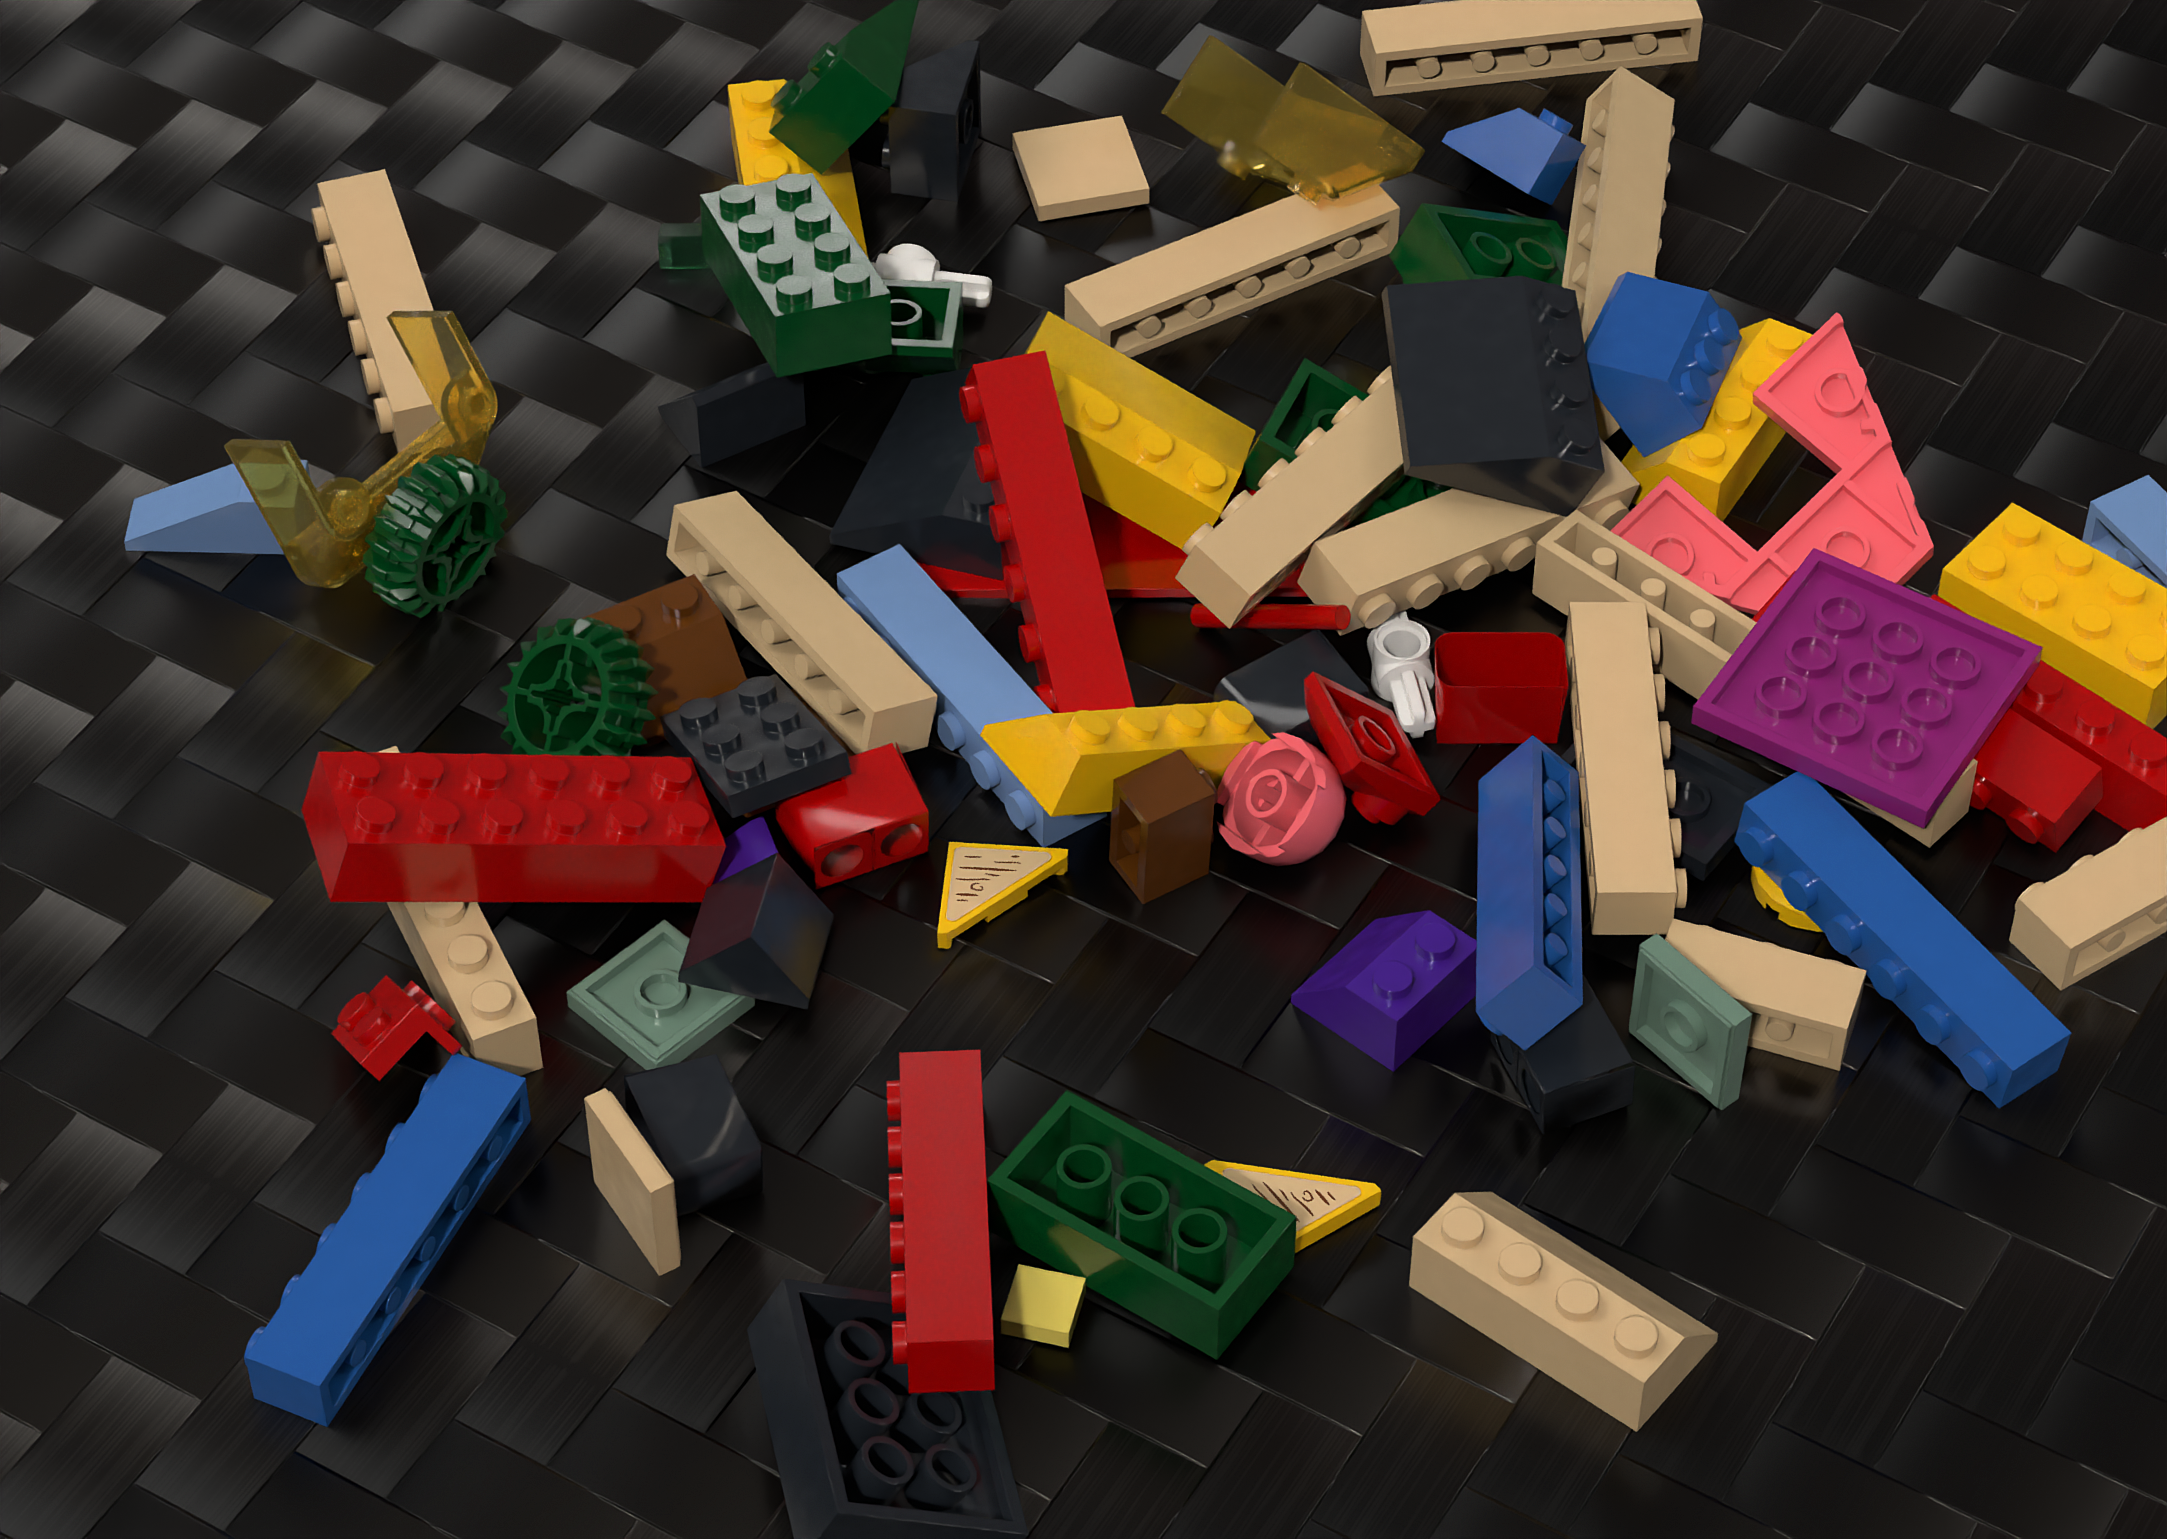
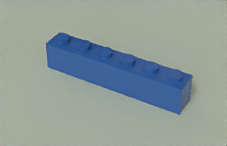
M1534 735L1478 781L1476 1013L1490 1031L1500 1036H1507L1523 1050H1527L1583 1005L1579 772Z
M1797 771L1744 803L1734 842L1739 846L1745 859L1751 865L1760 867L1779 886L1787 901L1795 909L1803 911L1826 934L1828 941L1836 951L1847 955L1860 969L1867 970L1866 975L1870 978L1876 991L1885 999L1892 1000L1915 1023L1920 1035L1928 1043L1936 1045L1960 1069L1964 1079L1971 1087L1982 1091L2000 1109L2058 1071L2071 1032L1815 779Z
M456 1053L450 1057L439 1075L433 1074L427 1079L420 1094L419 1104L406 1123H399L392 1130L386 1144L385 1154L372 1173L366 1172L360 1177L353 1190L351 1203L337 1224L331 1223L325 1228L318 1241L316 1254L302 1275L296 1274L290 1279L284 1289L280 1307L266 1327H259L251 1336L245 1350L244 1362L248 1368L255 1399L323 1426H329L530 1123L531 1115L526 1078Z

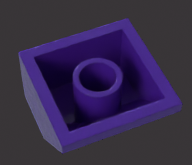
M1430 910L1375 919L1291 995V1003L1394 1072L1476 996L1477 941Z

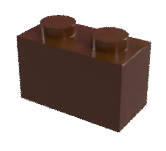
M1181 749L1113 780L1109 861L1142 904L1209 874L1211 844L1214 843L1212 827L1214 804L1218 800L1217 791L1209 774L1202 768L1196 769Z

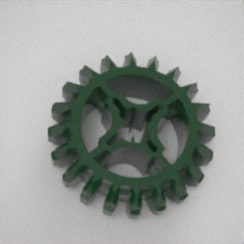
M451 453L445 457L434 454L426 464L417 462L413 466L410 477L400 476L397 489L392 495L384 496L386 503L380 513L373 515L376 521L374 530L365 537V541L370 545V548L364 553L362 562L368 567L365 573V580L373 585L372 591L381 596V600L393 608L409 615L413 614L419 618L424 617L431 610L443 612L447 602L451 600L456 601L462 593L473 586V583L480 575H486L485 567L490 558L497 556L494 550L496 543L505 534L500 525L507 518L508 510L503 506L506 493L499 488V480L491 476L490 472L465 457L459 458Z
M586 617L585 619L578 618V620L558 618L555 627H538L537 642H520L523 659L521 662L507 663L513 672V677L510 684L499 687L508 696L507 705L496 713L504 721L509 722L500 738L513 746L511 755L633 756L631 751L633 745L638 746L648 743L641 733L644 722L657 718L647 710V702L659 692L652 685L645 682L655 668L650 666L647 661L641 660L644 648L635 641L630 640L629 634L623 632V629L605 624L604 621L591 617ZM585 700L584 705H579V704H573V703H571V706H570V702H571V701L583 703V701Z

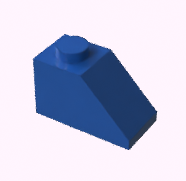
M1517 108L1448 131L1442 140L1446 145L1510 184L1550 205L1553 204L1586 147L1585 144L1568 135L1573 124L1545 108L1539 117L1521 108Z

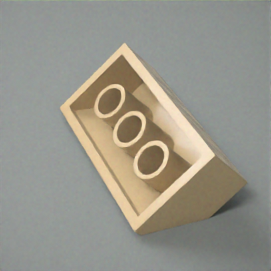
M1493 1192L1454 1193L1413 1236L1409 1280L1411 1288L1636 1432L1717 1342V1332Z

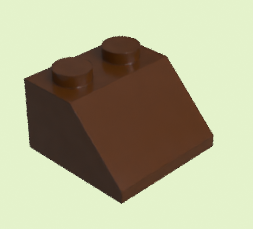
M695 574L582 617L583 619L591 617L604 621L605 624L623 629V632L629 634L630 640L635 641L644 648L641 660L647 661L650 666L655 668L645 683L652 685L659 692L647 702V710L657 719L644 722L641 733L648 743L638 745L641 750L666 740L660 716L679 710L684 703L690 700L712 698L736 689L743 681L747 680L723 614Z

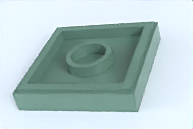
M666 920L660 922L567 991L568 1007L645 1070L680 1063L755 1006V998L678 982L679 971L690 939Z
M1656 933L1640 944L1629 1032L1714 1106L1721 1110L1725 1109L1739 1099L1752 1013Z

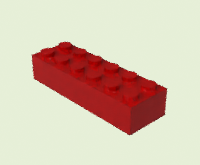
M360 751L318 752L301 809L330 902H702L706 888L712 886L726 848L725 841L691 757L447 754L424 752L382 753Z

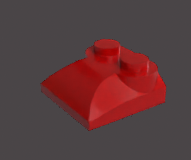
M1314 671L1304 679L1305 705L1310 723L1330 761L1337 768L1344 786L1354 791L1351 795L1352 803L1363 817L1374 824L1382 821L1389 825H1395L1407 813L1424 816L1441 800L1392 710Z

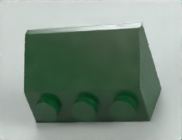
M882 279L891 293L892 354L813 371L844 369L859 370L867 374L889 371L912 372L929 376L959 370L963 347V282Z

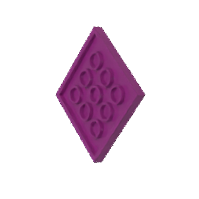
M1813 548L1694 704L1691 723L1924 829L2039 666L2043 647Z

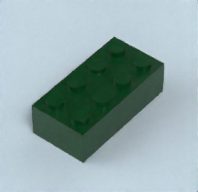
M797 173L785 174L773 181L747 186L741 184L729 185L720 191L700 195L703 256L777 378L892 354L891 293L813 173L804 175Z
M1068 1090L1065 1091L987 1180L988 1227L990 1232L1065 1274L1086 1278L1087 1287L1216 1360L1294 1267L1297 1216Z

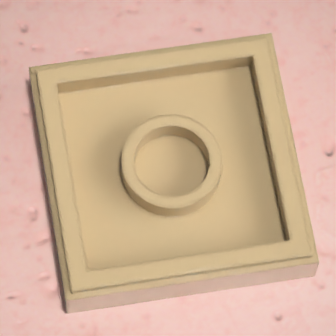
M1122 116L1012 133L1013 151L1038 221L1149 203L1150 188Z
M604 1088L585 1097L594 1182L659 1276L679 1267L680 1260H682L674 1180L611 1091L608 1092Z

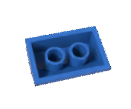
M1631 272L1618 276L1584 346L1591 389L1643 457L1702 428L1741 342L1742 336L1739 333L1738 325L1732 314L1728 310L1720 308L1707 291Z

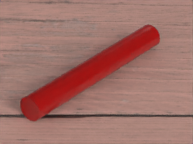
M1196 603L1192 607L1190 618L1195 627L1228 628L1202 603ZM1257 604L1231 628L1345 630L1350 624L1351 614L1346 605Z

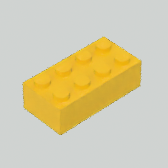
M2011 503L1942 569L1938 596L1974 618L2043 647L2040 660L2148 727L2154 729L2167 716V588L2014 503Z

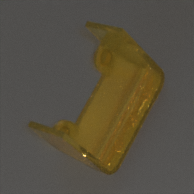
M1209 35L1161 112L1221 153L1216 162L1232 174L1246 179L1249 172L1281 183L1286 185L1296 195L1314 205H1317L1321 198L1333 202L1411 173L1425 153V150L1420 145L1305 63L1299 62L1284 86L1212 35Z
M393 311L386 317L437 411L440 420L363 483L349 477H335L327 480L316 489L290 441L232 439L224 445L292 569L304 584L318 588H336L346 583L366 566L362 559L370 545L365 541V537L374 530L376 521L373 515L380 513L386 503L384 496L392 495L397 489L398 478L400 476L410 477L413 466L417 462L426 464L434 454L445 457L451 453L459 458L465 457L478 465L480 464L497 414V396L453 311Z

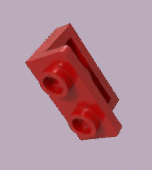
M387 975L369 994L362 992L345 1005L337 1018L339 1025L331 1033L379 1081L426 1031L453 1056L462 1047L448 1033L456 1021L412 980L402 990Z

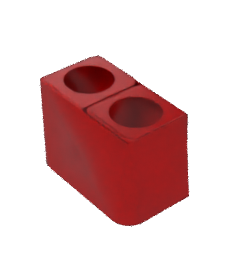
M1450 632L1437 638L1435 642L1434 706L1437 743H1524L1532 735L1542 743H1557L1568 690L1565 645L1560 637L1547 632Z
M897 742L896 749L893 743H889L848 757L852 774L775 802L776 820L815 890L928 852L929 811Z

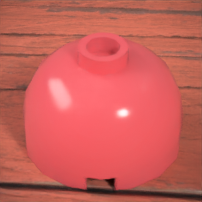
M1281 732L1273 734L1278 739H1271L1264 744L1253 741L1243 747L1227 766L1217 789V803L1224 806L1222 816L1224 825L1217 822L1221 836L1232 849L1250 858L1274 866L1306 862L1323 852L1337 835L1344 819L1346 794L1339 772L1328 757L1317 747L1303 739Z

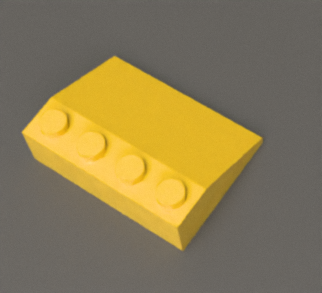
M1048 311L1025 354L1046 350L1081 492L1182 549L1188 539L1203 524L1208 522L1213 527L1221 515L1241 475L1256 431Z

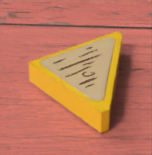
M949 842L937 932L938 948L949 949L952 946L953 938L982 919L989 922L1028 897L1029 889L1049 876L1064 875L1068 871V849Z
M1211 1160L1204 1164V1166L1297 1216L1295 1253L1380 1205L1381 1189L1375 1183Z

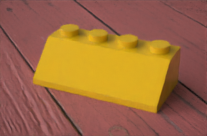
M784 79L756 80L749 83L728 85L731 139L739 184L747 186L773 181L785 174L791 173L802 175L813 173L868 257L848 149L821 175L769 133L775 111L771 107V102L788 81Z
M1771 318L1740 329L1741 342L1702 428L1646 457H1643L1635 445H1633L1621 461L1640 484L1631 503L1637 505L1668 475L1723 522L1786 433L1783 428L1753 404V392L1789 359L1812 334Z
M1229 700L1213 703L1174 704L1170 706L1140 708L1127 707L1125 709L1097 711L1079 710L1077 712L1042 714L987 724L980 734L1050 817L1112 812L1113 780L1179 749L1182 750L1196 769L1202 768L1209 774L1217 791L1227 766L1243 747L1253 741L1264 744L1271 740L1253 720V715L1247 708L1236 701Z

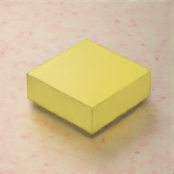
M1019 1264L1001 1317V1334L1069 1348L1086 1294V1278Z

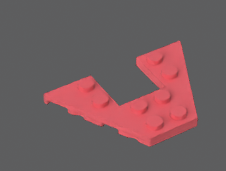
M1838 312L1753 392V404L1837 474L1759 551L1754 550L1668 475L1610 530L1734 609L1754 615L1794 570L1796 571L1813 548L1901 586L1933 556L1934 545L1926 525L1920 518L1915 506V498L1908 480L1903 476L1892 448L1891 438L1879 408L1872 399L1867 386V378L1863 368L1858 364L1844 329V321Z

